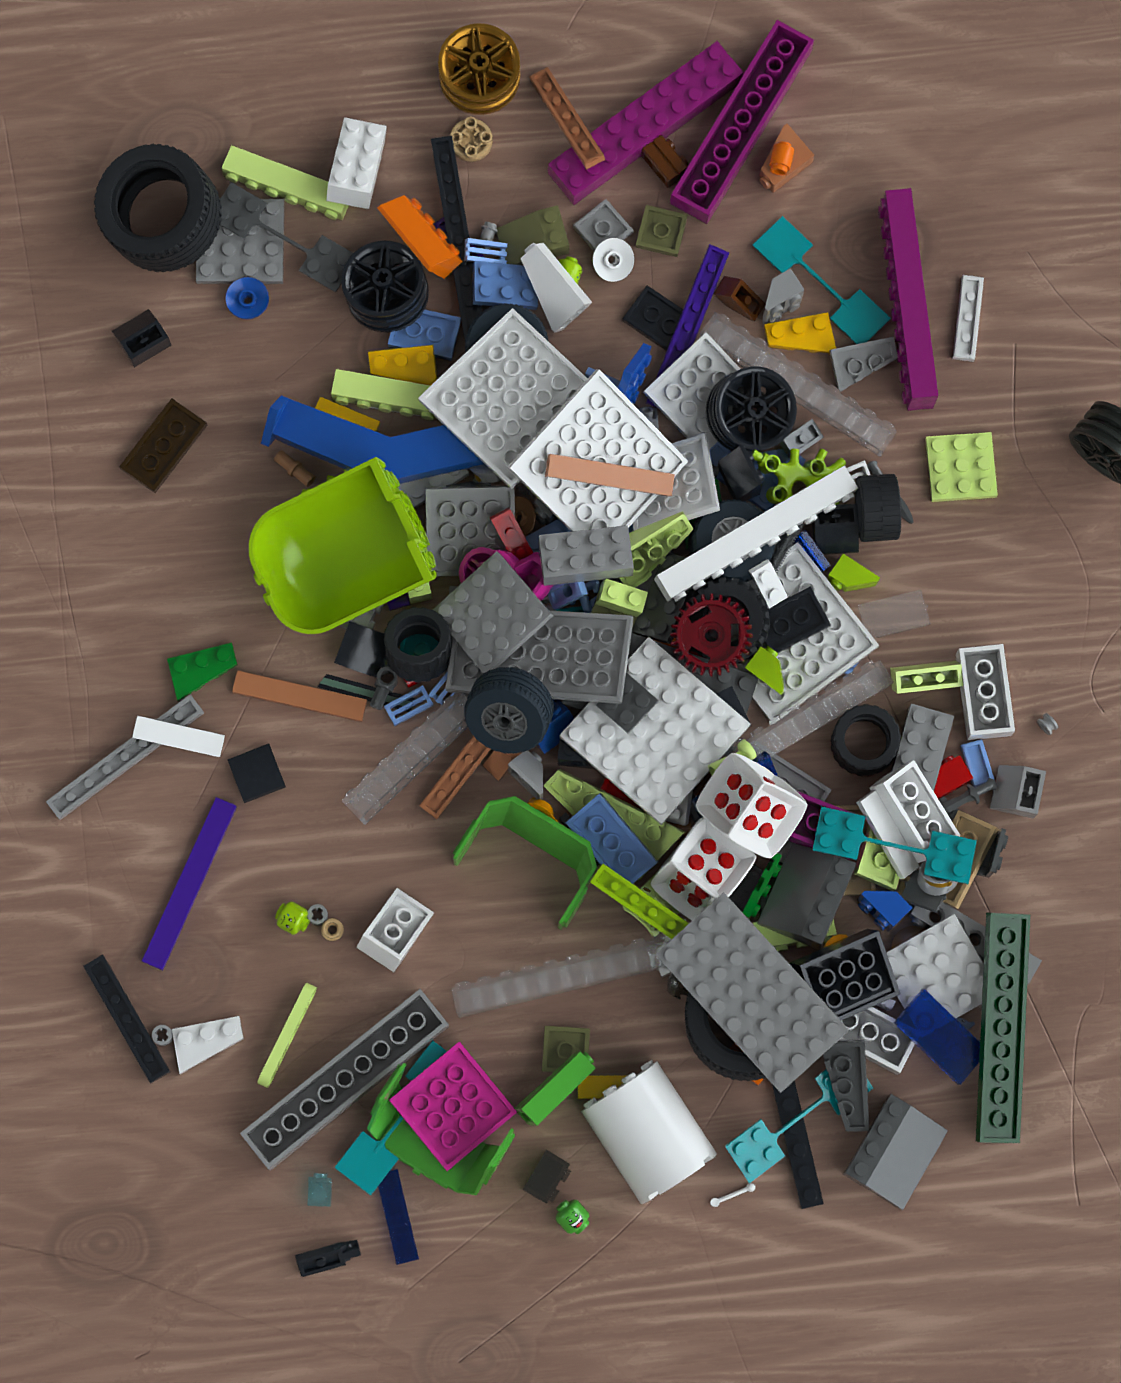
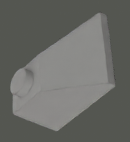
M529 751L522 752L508 763V772L536 799L543 800L542 758L534 751L531 753Z

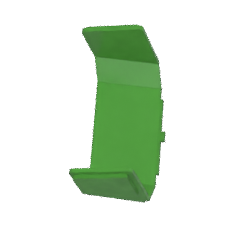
M516 796L489 801L478 819L472 821L453 851L454 865H459L481 829L500 825L506 827L576 870L581 887L558 923V929L567 928L584 901L588 890L587 887L597 869L590 841Z
M405 1063L397 1066L377 1096L370 1115L372 1117L367 1129L376 1141H381L401 1116L388 1100L402 1089L399 1082L407 1065ZM404 1119L387 1139L385 1147L399 1158L401 1162L413 1168L412 1172L418 1176L421 1173L446 1189L448 1187L456 1193L477 1195L483 1184L487 1185L509 1149L515 1134L513 1133L514 1129L511 1128L500 1146L481 1142L447 1172Z

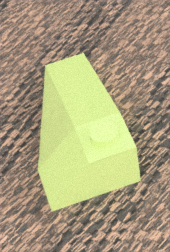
M683 511L629 533L634 569L633 576L620 577L623 584L636 588L647 581L658 564L661 565L666 560V555L672 549H676L692 532L693 527Z

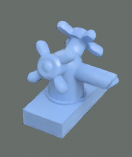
M592 580L587 583L583 581L556 584L548 593L550 604L554 610H558L568 604L574 605L576 600H580L584 613H590L592 607L589 602L590 598L587 595L590 590L598 593L600 582L599 580Z

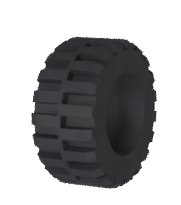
M724 577L719 578L718 581L713 582L711 580L706 582V586L697 589V593L690 597L689 604L691 606L694 604V597L700 602L702 594H704L706 600H709L712 593L714 600H717L719 595H722L723 602L729 597L732 602H737L742 606L747 616H749L748 624L752 625V629L747 630L748 633L753 634V638H747V641L751 642L752 646H745L749 654H741L744 660H749L759 650L764 641L767 640L768 630L770 629L769 613L764 599L749 583L740 582L736 578L727 580ZM704 608L697 611L689 620L691 623L706 616L710 609ZM707 631L705 639L708 642H715L717 639L712 637ZM739 638L731 641V646L739 645ZM695 649L703 658L705 657L710 660L709 656Z

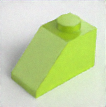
M842 554L827 578L836 590H843L845 592L874 587L880 579L879 576L845 554Z
M761 646L745 668L782 695L785 690L781 661L777 658L778 653L769 646L766 649Z

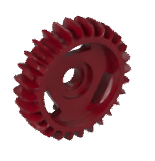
M712 593L709 600H706L704 594L701 595L700 602L694 597V604L692 606L686 602V611L679 608L682 616H674L678 624H671V628L676 630V632L670 633V637L676 638V640L671 642V646H678L673 652L674 654H682L678 661L686 660L685 668L693 665V673L699 668L701 676L705 674V671L709 672L710 677L713 676V671H717L718 675L721 676V669H725L727 673H730V665L737 669L736 661L744 662L741 654H749L745 646H752V643L747 641V638H753V634L747 632V630L752 629V625H745V622L749 620V616L742 617L745 610L742 608L737 611L736 609L739 604L735 602L731 606V598L729 597L725 602H723L722 595H719L718 599L714 600ZM704 608L710 609L711 613L693 623L689 620L697 611ZM731 624H739L738 646H731ZM715 630L718 633V639L715 642H708L705 639L707 631ZM691 647L709 656L710 660L708 663H704L689 654L688 652Z

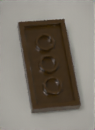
M171 398L119 467L139 483L156 493L208 424Z

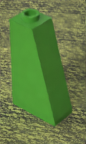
M581 1051L575 1052L514 1109L529 1126H537L596 1069L592 1064L594 1060L586 1052L583 1054Z

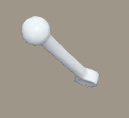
M748 1183L745 1188L718 1199L713 1198L710 1203L713 1207H717L719 1203L747 1191L753 1192L755 1185Z

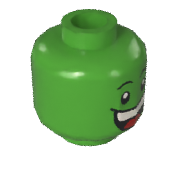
M564 1200L557 1206L556 1222L567 1233L579 1234L588 1226L589 1212L578 1200H571L569 1202Z

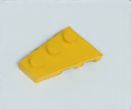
M828 312L764 324L766 339L770 348L798 349L811 353H829V355V350L836 349Z
M434 345L368 352L371 374L430 386L438 379Z

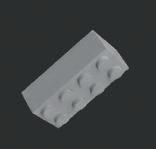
M628 525L539 535L538 544L544 586L633 576L634 566Z
M911 704L906 714L901 732L900 747L894 758L891 772L914 760L934 792L954 716Z

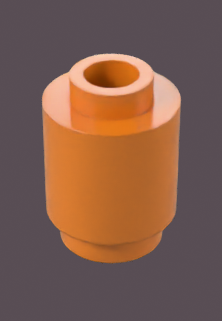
M780 141L778 144H774L769 163L770 171L773 174L784 176L790 170L795 151L790 143Z

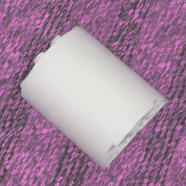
M652 1060L640 1067L642 1071L637 1075L635 1072H632L621 1079L623 1084L618 1088L616 1085H612L602 1092L604 1096L596 1101L593 1098L583 1105L585 1109L581 1111L641 1204L650 1201L656 1195H660L677 1185L717 1155L657 1061L653 1063Z

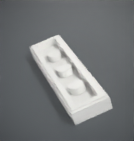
M962 275L952 359L970 362L975 360L983 277Z
M137 715L132 738L220 757L225 735Z
M876 790L869 792L856 802L862 814L866 816L865 819L877 840L908 846ZM881 845L900 879H905L920 867L911 851Z

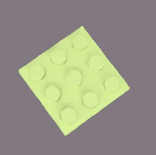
M991 432L927 436L925 438L931 502L997 498L998 492Z

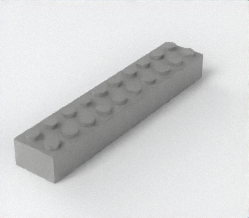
M419 989L240 1134L268 1170L271 1171L393 1073L399 1064L405 1063L445 1031L449 1024L423 991Z

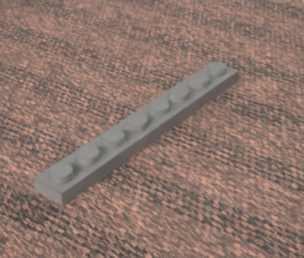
M190 694L156 720L188 726L203 715L204 711ZM130 738L48 799L46 803L59 820L63 819L162 744Z

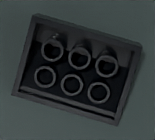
M867 928L789 963L841 1021L900 995L881 935L877 930Z

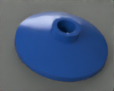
M240 278L234 281L226 292V304L229 311L241 319H254L260 316L266 310L269 303L267 288L261 281L255 278ZM246 298H251L252 302L250 304L244 303V300Z

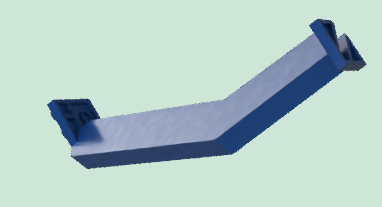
M643 343L623 371L618 389L632 404H635L640 392L637 389L645 379L646 374L643 372L645 367L649 366L652 355H649L652 346ZM282 395L269 409L261 444L269 447L276 439L347 471L372 458L378 457L386 464L384 469L389 472L392 471L400 484L484 464L445 425L389 437Z

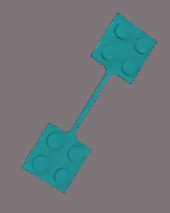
M783 216L752 245L781 273L790 269L794 264H800L841 304V307L830 317V320L856 344L869 341L891 319L861 289L850 299L844 300L802 260L803 255L813 247V244Z
M821 807L813 851L857 860L860 844L862 842H870L924 854L926 857L924 875L969 884L977 840L932 831L929 847L927 849H918L868 838L863 834L866 816Z
M432 1041L405 1077L412 1081L447 1051ZM399 1117L381 1141L374 1140L362 1131L334 1168L371 1196L399 1160V1158L386 1149L385 1142L403 1118Z
M827 1069L814 1078L822 1090V1097L775 1133H771L762 1119H759L725 1145V1148L748 1183H751L785 1157L777 1144L778 1136L822 1102L828 1101L837 1115L841 1114ZM867 1079V1090L870 1092L874 1088Z

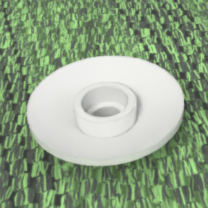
M609 238L602 241L593 253L592 262L594 270L602 279L616 282L626 278L634 266V253L629 244L618 238ZM612 255L614 257V261L610 264L608 262V257Z

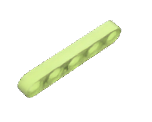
M309 983L304 985L259 1076L258 1084L266 1088L270 1086L316 993L317 987Z

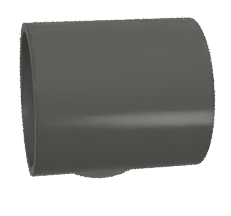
M388 666L378 671L374 684L377 688L370 706L377 710L383 708L389 692L393 693L394 688L398 684L397 674ZM385 674H391L394 677L390 683H384L381 679Z

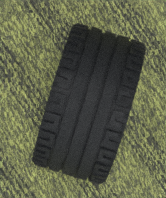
M145 144L129 149V151L124 152L112 161L102 174L96 187L94 212L96 213L95 218L98 220L97 224L100 227V231L108 242L135 266L147 269L148 271L171 272L187 267L205 254L207 249L213 244L220 228L219 224L221 223L222 216L220 209L222 205L220 204L221 200L218 197L219 194L215 185L191 157L173 146ZM163 180L177 181L185 185L187 191L186 210L174 228L154 237H143L132 232L130 210L135 198L144 188Z
M688 992L685 1004L686 1033L693 1051L703 1064L708 1066L710 1070L715 1071L716 1074H720L725 1078H731V1080L750 1081L765 1079L766 1076L744 1052L734 1051L726 1047L715 1037L709 1025L708 1012Z

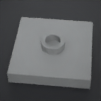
M607 199L573 224V228L593 251L606 239L618 238L625 240L634 231Z

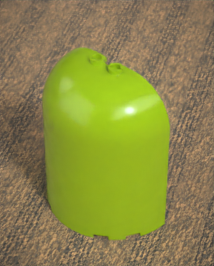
M378 457L372 458L270 509L260 517L251 532L249 557L255 571L253 574L254 579L259 586L263 584L266 593L263 594V598L266 604L271 606L277 618L284 625L294 631L304 634H319L329 631L436 578L437 573L435 570L432 571V568L436 567L432 552L427 550L430 543L423 525L408 495L398 489L400 486L398 479L392 471L389 472L384 469L386 464Z

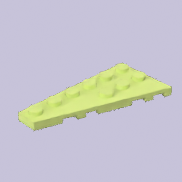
M561 769L557 770L543 785L573 816L601 793L657 860L685 833V831L667 822L660 825L647 812Z

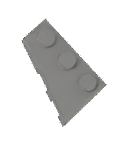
M894 337L829 350L837 392L845 390L852 384L897 359Z

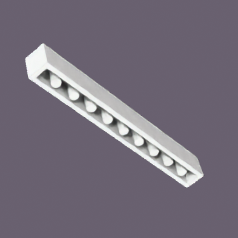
M844 465L658 574L654 580L667 602L672 599L677 602L687 595L685 592L693 588L695 591L704 586L706 579L712 577L714 580L723 575V569L731 566L732 569L743 563L742 558L747 555L751 558L762 551L761 547L768 544L770 547L781 540L779 538L781 535L787 533L789 536L799 530L798 525L803 522L808 525L818 518L817 514L824 511L827 514L835 509L837 502L841 500L843 503L855 497L853 493L858 487Z

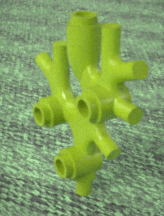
M820 448L815 459L806 461L802 467L799 463V449H791L788 463H782L776 455H768L765 452L762 454L755 449L752 451L754 459L758 461L757 465L761 473H774L778 478V484L770 487L766 492V498L771 504L781 503L793 496L792 486L795 482L801 481L806 487H809L846 465V461L843 458H839L835 463L826 467L824 459L828 452Z

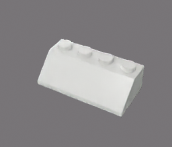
M914 760L885 775L869 787L871 791H877L909 847L927 849L930 844L932 831L961 836ZM912 852L917 863L926 861L924 854Z

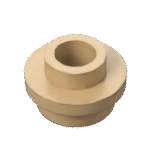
M327 919L321 926V933L328 941H336L343 935V925L337 919ZM335 926L337 928L336 933L330 934L328 932L329 927Z

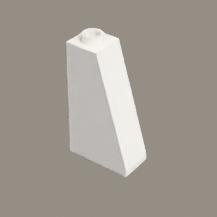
M532 243L524 250L526 254L521 257V261L554 333L559 332L579 316L592 301L544 243Z

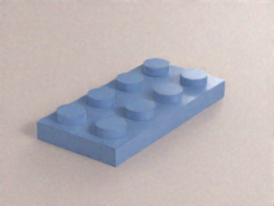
M601 793L566 822L573 832L590 841L594 857L601 865L605 864L632 884L659 862Z

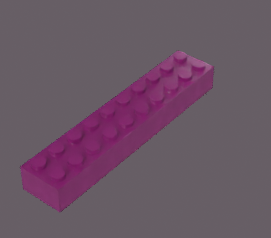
M779 20L775 22L673 190L670 198L671 205L708 224L810 55L814 39Z
M718 41L714 42L590 133L604 154V161L586 170L573 148L570 147L548 163V174L573 205L577 204L640 158L643 147L660 135L666 139L737 87L744 72Z
M912 189L885 190L884 197L880 199V206H878L879 219H883L881 238L885 239L886 247H883L884 260H888L886 278L891 281V288L888 290L889 300L893 301L894 308H891L892 321H896L894 340L899 343L897 362L901 363L902 370L899 371L900 383H904L902 402L907 405V411L933 409L939 395Z

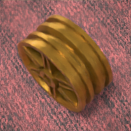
M475 23L455 30L444 41L438 58L440 85L445 97L454 107L469 114L485 115L499 111L511 102L520 84V56L515 42L506 32L493 25ZM490 46L491 48L485 53V47ZM467 48L471 51V54L463 50ZM499 63H504V64H505V67H502V66H500V65H498V64H499ZM455 68H461L458 72H454ZM492 82H495V87H489ZM467 85H470V86L474 87V89H473V90L468 89V88H467Z

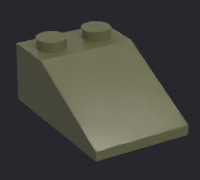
M558 205L537 210L496 228L498 230L497 237L499 242L507 243V248H505L507 264L523 266L521 257L526 254L524 250L532 243H544L555 257L569 254V242Z

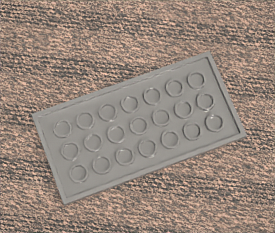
M550 611L553 617L497 667H513L533 674L546 686L552 699L622 704L633 617L631 615ZM453 637L445 690L454 693H470L474 682L483 672Z
M724 892L655 954L780 1093L849 1031L844 1023Z

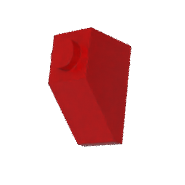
M951 755L942 760L934 788V793L938 800L968 784L973 779L960 755L955 758Z

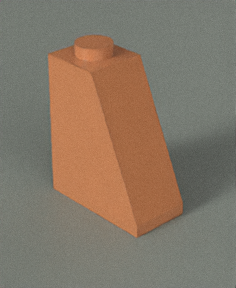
M788 124L783 126L774 144L784 141L790 143L791 147L794 148L795 151L790 170L784 176L773 174L770 171L769 163L773 150L772 147L760 172L761 184L764 188H769L772 193L812 164L814 154Z

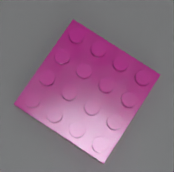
M460 1041L388 1100L446 1172L517 1113Z

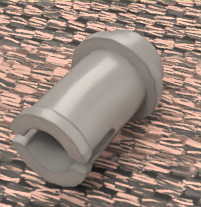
M485 222L481 226L482 233L479 240L493 241L494 234L498 232L496 229L497 225Z

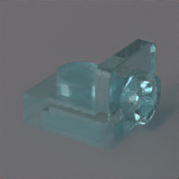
M314 1173V1177H308L307 1206L331 1207L333 1179L327 1178V1174Z

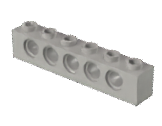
M942 902L937 912L940 916V921L955 914L967 936L975 935L978 937L979 944L974 946L981 960L984 961L986 927ZM914 906L908 916L912 919L911 922L920 928L924 926L930 928L937 924L929 919V913L932 911L918 906ZM1030 953L1027 985L1042 960Z

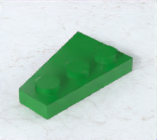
M232 642L167 659L178 702L238 665Z
M779 853L770 859L742 912L748 919L750 916L756 917L761 905L757 904L760 897L766 898L771 888V885L768 884L771 876L776 878L782 867L778 864L782 857Z

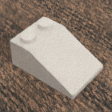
M396 888L365 931L356 948L392 972H395L434 912Z

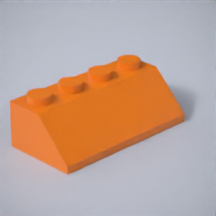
M403 195L379 205L377 209L427 270L445 279L463 262L458 256L459 250L452 243L448 244L445 240L447 238L446 234L440 228L436 229L434 227L435 221L428 213L424 214L421 211L422 205L414 197L410 199Z

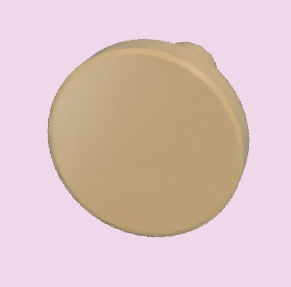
M467 117L465 120L460 121L453 127L450 136L453 138L455 155L464 161L473 162L481 160L492 148L491 130L484 122L474 117Z

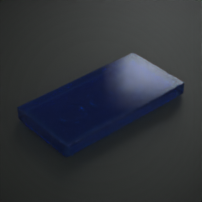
M925 989L919 991L894 1022L957 1085H961L979 1063L980 1042Z

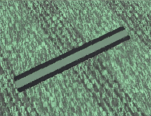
M326 674L317 686L340 694L367 699L369 702H371L376 687ZM389 692L384 705L403 695ZM412 697L393 708L399 709L416 700V698ZM413 707L406 710V712H410L413 709Z

